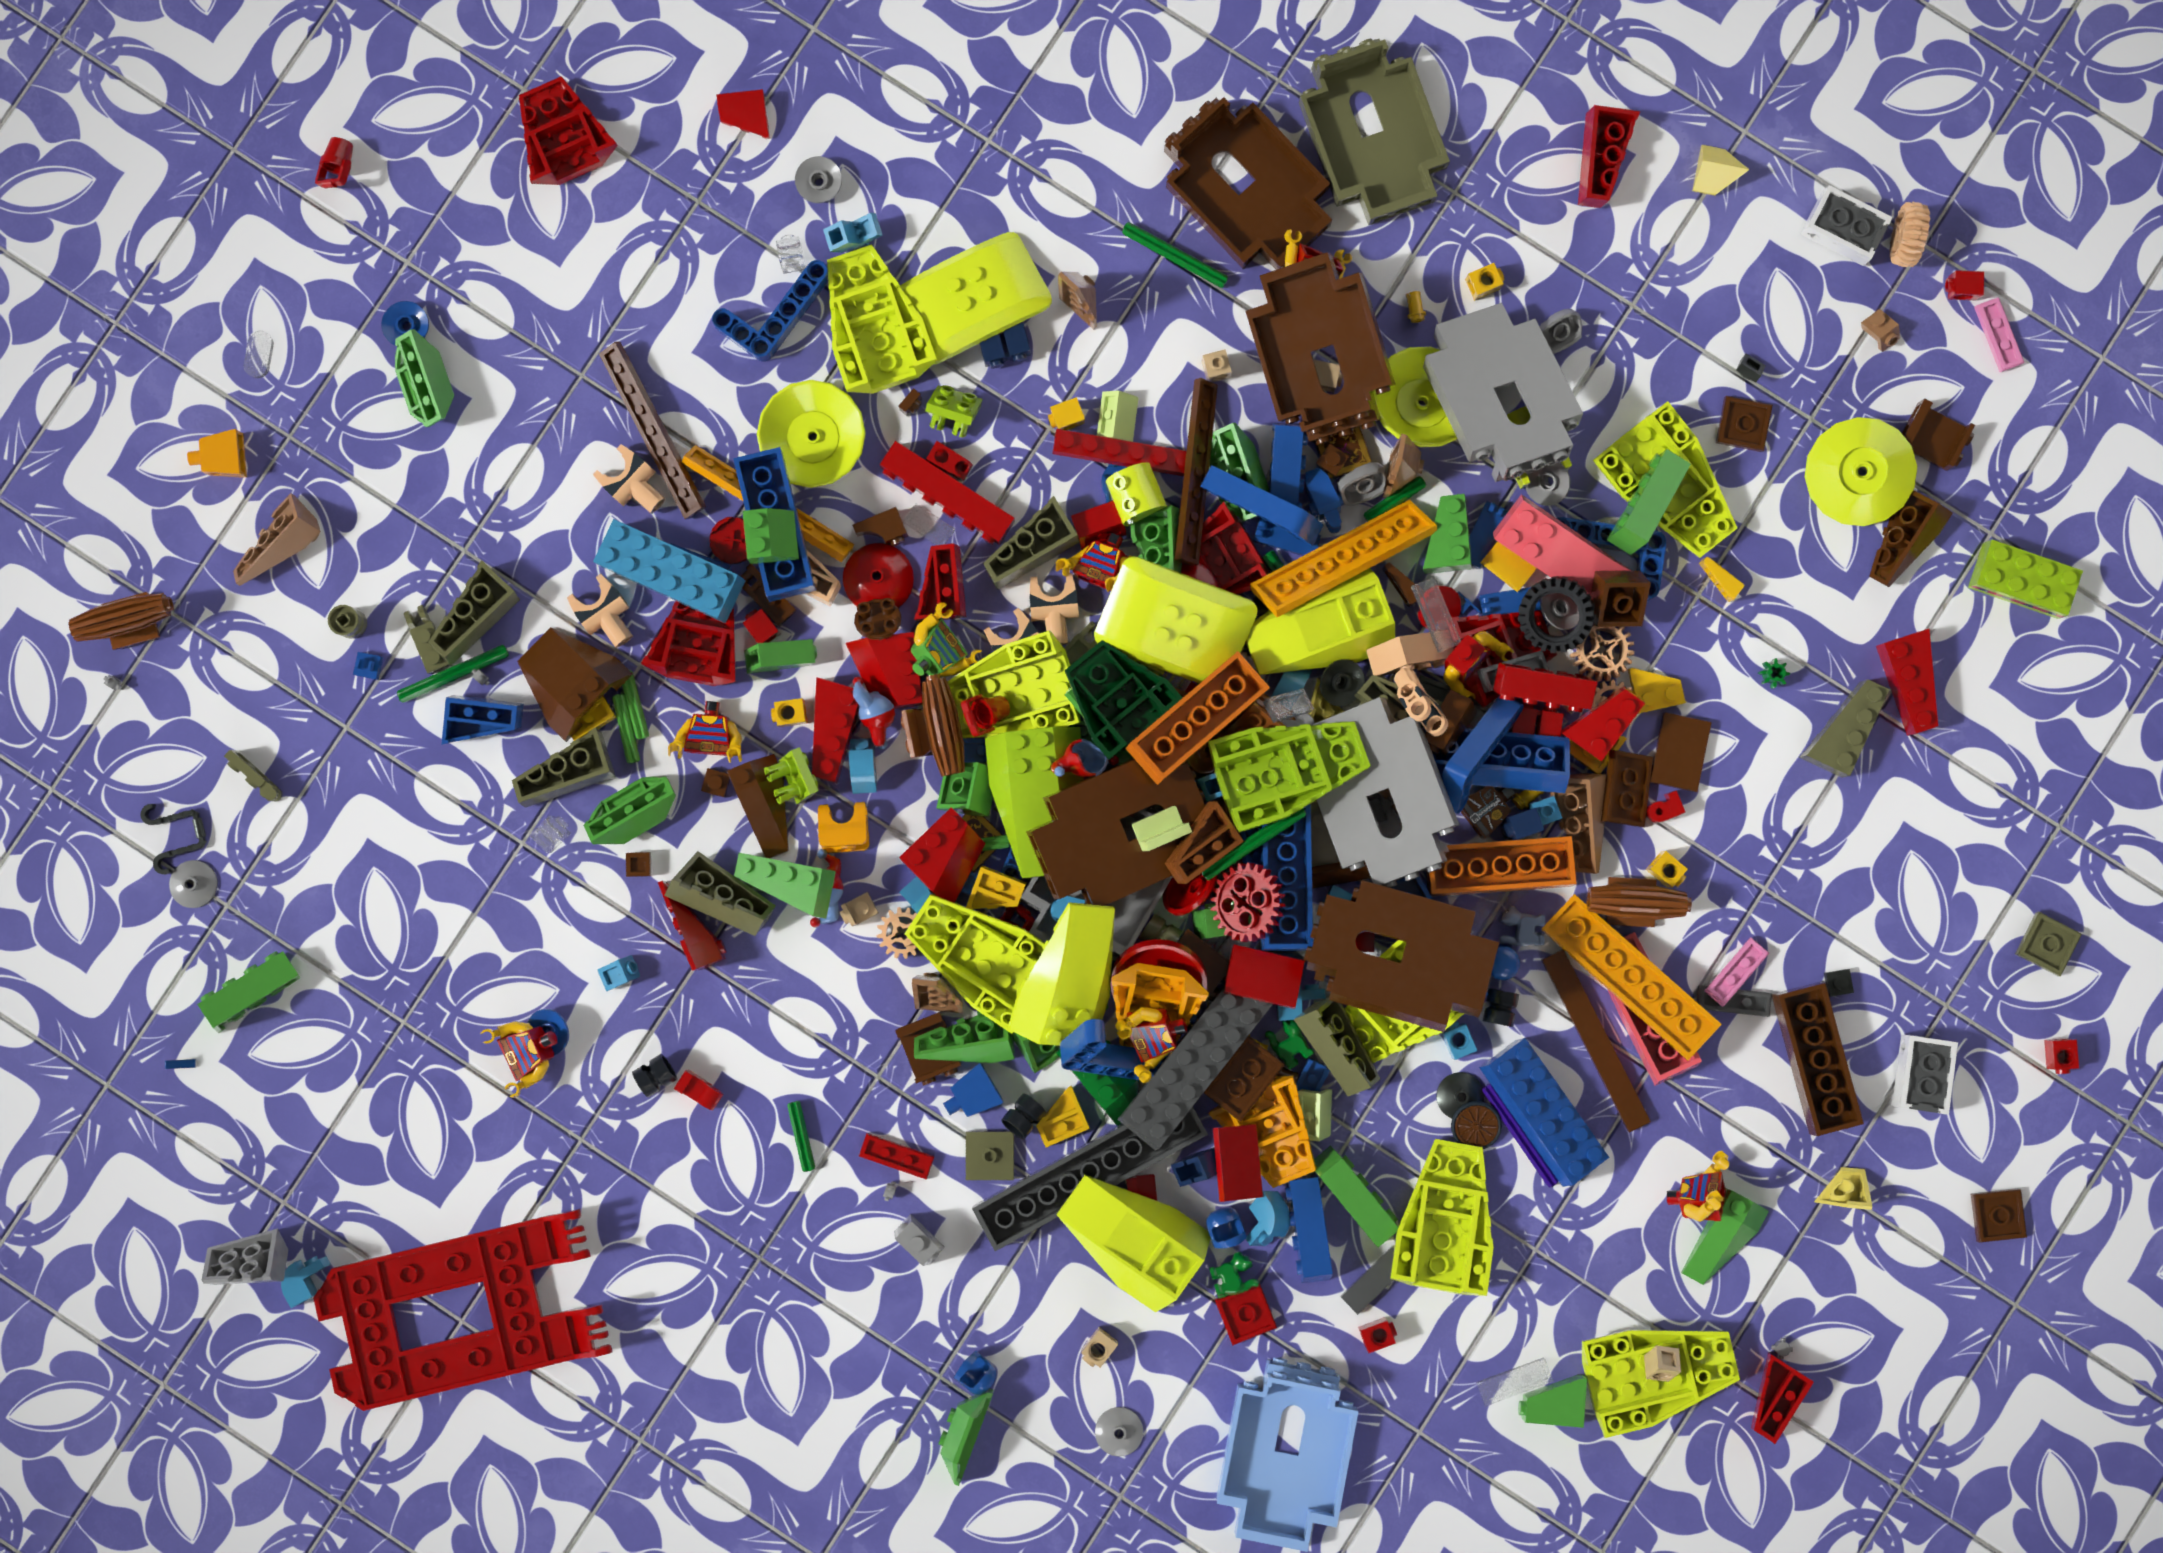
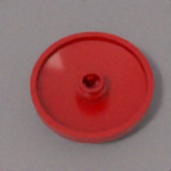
M1147 940L1129 947L1118 957L1111 972L1110 986L1112 996L1114 993L1112 977L1136 963L1186 970L1207 990V973L1200 958L1188 947L1170 940Z

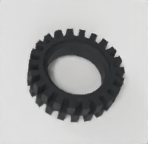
M1553 576L1550 579L1545 578L1535 583L1527 591L1519 606L1518 622L1520 621L1521 632L1524 631L1525 633L1524 637L1527 640L1529 639L1534 647L1538 646L1542 651L1549 650L1551 651L1550 653H1556L1557 651L1563 653L1569 649L1576 648L1589 635L1594 624L1595 606L1591 601L1590 593L1587 594L1586 588L1583 585L1580 586L1577 584V581L1568 580L1567 577L1558 578V576ZM1548 594H1564L1570 597L1577 605L1579 621L1575 629L1563 636H1552L1542 631L1535 620L1536 604L1542 597Z

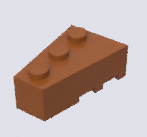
M1217 801L1208 802L1190 827L1192 832L1184 835L1165 862L1166 867L1178 884H1187L1244 842Z

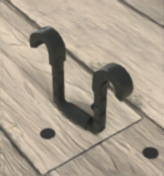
M147 804L142 808L140 816L142 821L148 825H160L193 816L192 822L196 838L199 839L198 844L170 850L154 858L153 868L157 873L163 875L173 873L171 869H163L161 867L163 859L199 850L200 848L203 849L207 843L202 818L199 817V812L191 809L151 820L148 814L150 810L155 809L156 804Z

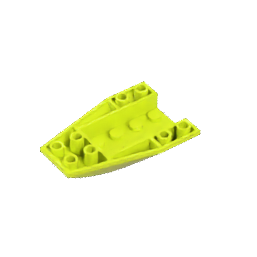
M1667 401L1606 448L1593 461L1619 495L1627 502L1637 491L1638 483L1642 476L1648 473L1651 468L1649 463L1656 453L1660 455L1668 449L1689 462L1691 465L1658 526L1697 557L1701 558L1734 532L1737 526L1697 437Z
M1369 568L1279 617H1276L1269 610L1254 621L1246 643L1259 675L1325 668L1341 659L1351 660L1355 663L1368 659L1366 650L1395 638V621L1379 578Z
M1051 630L1007 643L947 681L956 703L963 738L990 737L1004 732L1046 727H1066L1081 722V714L1064 695L1070 687L1065 674V669L1070 666L1064 647ZM980 694L983 695L982 698L1000 695L1005 697L1010 705L1009 716L993 726L995 730L973 737L965 720L961 702Z
M930 894L904 934L974 1009L1012 1034L1013 1031L1008 1029V1024L1020 985L1024 978H1028L1031 973L1030 968L1035 960L1038 961L1044 951L1042 947L1045 942L1021 927Z
M1084 1175L1056 1214L1114 1283L1154 1312L1161 1310L1178 1299L1205 1261L1211 1239L1208 1230L1175 1207Z
M1626 1330L1582 1341V1365L1585 1377L1587 1378L1590 1399L1605 1438L1653 1427L1740 1380L1728 1331ZM1655 1346L1679 1349L1681 1373L1669 1382L1646 1379L1644 1355Z

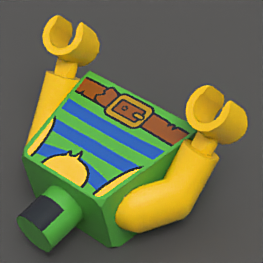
M946 603L937 604L936 613L928 615L916 627L915 643L911 648V653L917 661L913 664L912 668L920 676L925 673L929 676L940 674L941 677L957 675L969 668L971 664L977 663L975 655L982 651L978 649L973 650L970 657L966 658L968 653L942 619H947L953 614L952 609H948L942 614L941 611L947 605Z

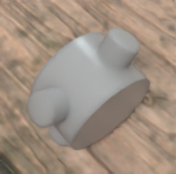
M480 669L472 671V677L482 686L484 684L487 686L490 683L488 676Z
M110 675L104 677V684L114 690L121 689V681Z
M891 1181V1184L888 1183L883 1194L885 1201L893 1199L897 1188L894 1181Z
M1781 1338L1780 1341L1771 1346V1349L1779 1355V1359H1784V1356L1793 1352V1347H1790L1785 1342L1786 1338Z

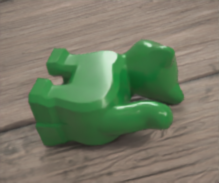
M1294 1020L1282 1021L1284 1032L1289 1036L1287 1039L1278 1042L1276 1035L1272 1031H1266L1265 1036L1269 1039L1270 1046L1276 1055L1291 1070L1299 1064L1298 1060L1294 1058L1297 1053H1300L1306 1059L1314 1054V1051L1307 1045L1306 1039L1302 1035V1031Z
M1236 1252L1230 1262H1226L1216 1268H1209L1212 1280L1222 1279L1223 1282L1222 1285L1214 1284L1218 1299L1225 1298L1228 1295H1238L1248 1291L1251 1287L1259 1286L1257 1279H1250L1243 1283L1238 1272H1244L1253 1267L1252 1261H1250L1247 1255Z

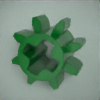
M1777 658L1772 659L1771 665L1768 662L1762 663L1765 669L1758 672L1764 679L1761 684L1771 683V689L1776 688L1777 682L1780 685L1786 684L1784 677L1790 675L1785 669L1787 663L1779 664ZM1776 669V670H1777V673L1775 674L1776 677L1772 678V676H1771V674L1773 673L1772 670Z

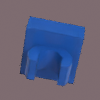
M358 652L353 675L379 680L384 657Z

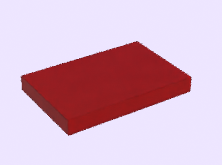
M1234 944L1223 993L1295 1009L1305 961Z
M1256 1124L1213 1128L1219 1202L1263 1197Z

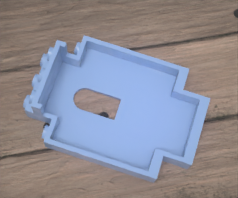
M1273 1357V1361H1266L1262 1388H1258L1257 1383L1244 1381V1385H1237L1216 1501L1217 1504L1239 1508L1234 1531L1236 1538L1308 1552L1313 1523L1337 1527L1359 1411L1357 1407L1353 1406L1354 1403L1339 1400L1341 1392L1338 1388L1340 1376L1338 1373H1335V1369L1323 1366L1320 1370L1313 1369L1311 1364L1297 1362V1365L1287 1364L1288 1360ZM1292 1405L1300 1407L1305 1414L1298 1455L1275 1451L1282 1412L1286 1407Z

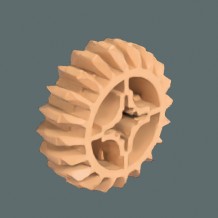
M1906 202L1898 211L1891 234L1889 249L1890 259L1893 264L1901 267H1914L1921 259L1922 252H1924V247L1927 243L1931 219L1927 205L1919 202Z
M1594 623L1589 633L1592 649L1585 655V640L1574 648L1576 652L1570 654V658L1577 657L1578 661L1573 663V666L1581 665L1582 668L1579 670V673L1583 674L1587 670V677L1592 678L1595 674L1597 682L1601 681L1602 676H1604L1605 681H1610L1611 674L1614 678L1620 677L1619 671L1623 673L1627 671L1624 664L1630 665L1632 663V660L1627 656H1632L1635 653L1633 650H1628V647L1633 646L1634 642L1626 641V638L1630 637L1631 633L1628 632L1623 635L1622 631L1625 627H1618V629L1615 627H1597ZM1596 631L1607 632L1614 637V639L1609 641L1605 640L1601 637V635H1598ZM1599 644H1601V646H1607L1608 644H1611V646L1606 648V650L1604 651V655L1603 653H1597L1593 655V653L1600 648ZM1619 644L1620 654L1617 662L1614 664L1612 661L1614 659L1612 650ZM1591 659H1599L1608 668H1598L1589 661Z

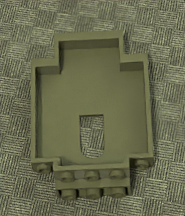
M1371 38L1366 39L1356 47H1343L1333 55L1323 54L1318 56L1313 61L1311 67L1318 90L1310 88L1304 91L1299 99V106L1325 177L1330 183L1329 188L1336 207L1359 199L1368 225L1434 203L1437 193L1430 174L1447 169L1450 163L1412 57L1406 59L1399 57L1389 64L1386 57L1388 51L1387 42L1385 39L1380 41V38L1374 40ZM1365 92L1371 97L1383 131L1364 138L1361 137L1349 103L1354 93Z

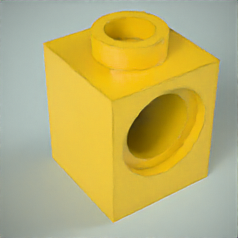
M1495 263L1475 270L1465 278L1474 301L1500 290L1505 280L1502 270L1496 268ZM1481 277H1489L1492 284L1484 285L1481 282Z
M1077 397L1051 406V414L1047 415L1052 429L1056 427L1061 430H1069L1085 424V418Z
M803 698L774 702L775 708H771V717L773 723L777 722L778 727L808 724L806 705ZM793 707L795 711L794 716L788 720L784 719V709Z
M1660 851L1646 868L1651 875L1667 888H1673L1674 885L1678 887L1685 880L1686 876L1684 873L1688 870L1667 851ZM1667 864L1671 865L1674 870L1670 878L1666 877L1663 872Z

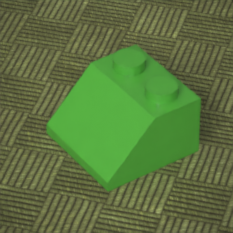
M770 508L743 511L747 559L750 564L799 559L794 511Z
M965 762V772L943 776L936 808L948 811L952 807L959 814L989 816L993 794L989 786L988 766L979 762Z

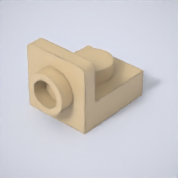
M868 892L842 904L843 910L840 911L845 924L850 923L853 927L879 913Z

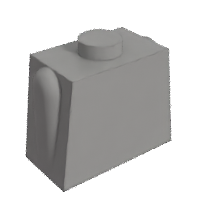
M911 1214L894 1231L895 1240L922 1266L932 1263L945 1248Z

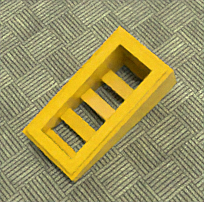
M1705 557L1699 562V565L1728 602L1733 601L1745 586L1710 557Z

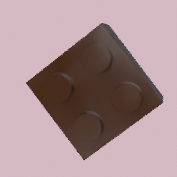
M1595 571L1591 601L1595 606L1594 623L1597 627L1643 625L1651 582L1641 571Z

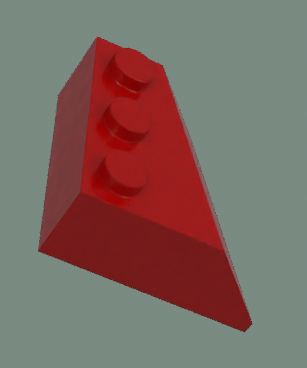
M915 632L893 634L882 640L863 638L845 643L868 693L878 691L880 695L891 701L895 709L923 705L921 676L916 674L912 668L913 664L917 661L911 653V648L915 643Z
M951 807L899 858L935 896L955 903L985 846V842Z

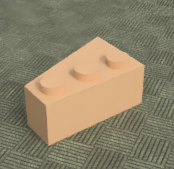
M807 550L816 591L805 593V595L831 607L841 588L840 581Z
M1443 630L1399 636L1366 651L1372 673L1379 677L1397 673L1404 668L1420 671L1428 669L1432 665L1434 668L1445 666V660L1454 648L1449 631Z

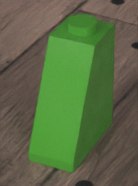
M813 639L757 643L744 650L747 674L812 665L816 663L817 648L813 645Z
M1577 1374L1523 1394V1401H1519L1518 1414L1522 1416L1521 1418L1525 1423L1584 1428L1587 1378L1584 1375Z

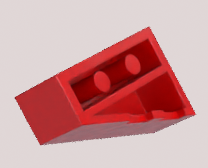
M954 543L931 546L924 573L925 579L919 595L918 610L915 613L914 620L922 622L931 613H936L935 609L939 603L947 604L942 609V614L948 609L953 610L951 617L947 619L942 618L943 620L965 618L967 616L960 547Z

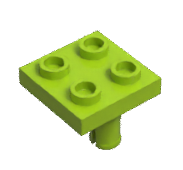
M938 385L927 402L925 410L932 413L929 426L934 429L935 425H937L936 430H943L945 420L948 418L955 421L952 434L957 436L960 431L959 437H966L968 426H971L983 399L978 398L973 393H962L950 386Z
M800 747L788 752L778 761L779 763L764 768L765 775L770 774L767 777L769 782L785 776L788 783L787 786L774 790L775 797L782 795L776 799L779 804L793 798L796 804L805 802L818 792L817 779L813 774L811 775L808 768V758L801 751Z

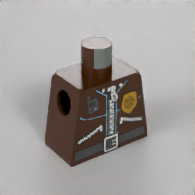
M1486 786L1469 795L1461 814L1482 840L1486 839L1510 814L1511 809L1506 802L1516 794L1512 788H1501L1496 791L1494 787Z

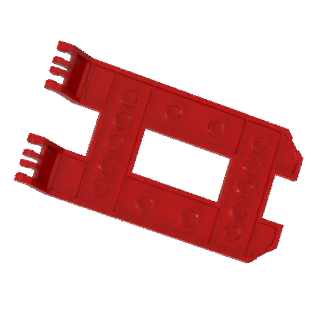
M580 1209L547 1215L332 1268L313 1300L318 1322L340 1316L343 1318L352 1363L329 1369L334 1393L341 1398L351 1401L362 1411L574 1359L592 1358L612 1353L610 1344L595 1348L594 1344L595 1339L607 1338L609 1336L608 1331L592 1333L591 1331L606 1327V1321L601 1320L590 1324L588 1318L590 1315L602 1314V1304L543 1316L532 1269L553 1264L573 1262L591 1257L589 1249L573 1253L572 1244L586 1242L587 1238L586 1235L570 1238V1234L582 1232L585 1229L582 1225L568 1229L566 1220L581 1218ZM483 1282L493 1323L492 1329L402 1350L392 1307L393 1303Z

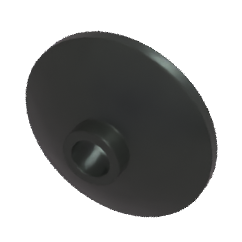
M1341 659L1331 663L1324 670L1320 679V691L1323 698L1334 706H1346L1353 703L1357 699L1354 695L1365 683L1364 673L1361 667L1351 660ZM1341 677V682L1336 684L1337 680Z
M1452 1073L1446 1076L1438 1086L1436 1093L1438 1106L1446 1116L1452 1119L1455 1112L1462 1105L1472 1101L1484 1102L1483 1087L1478 1079L1468 1073ZM1461 1092H1464L1466 1095L1464 1101H1459L1457 1098Z

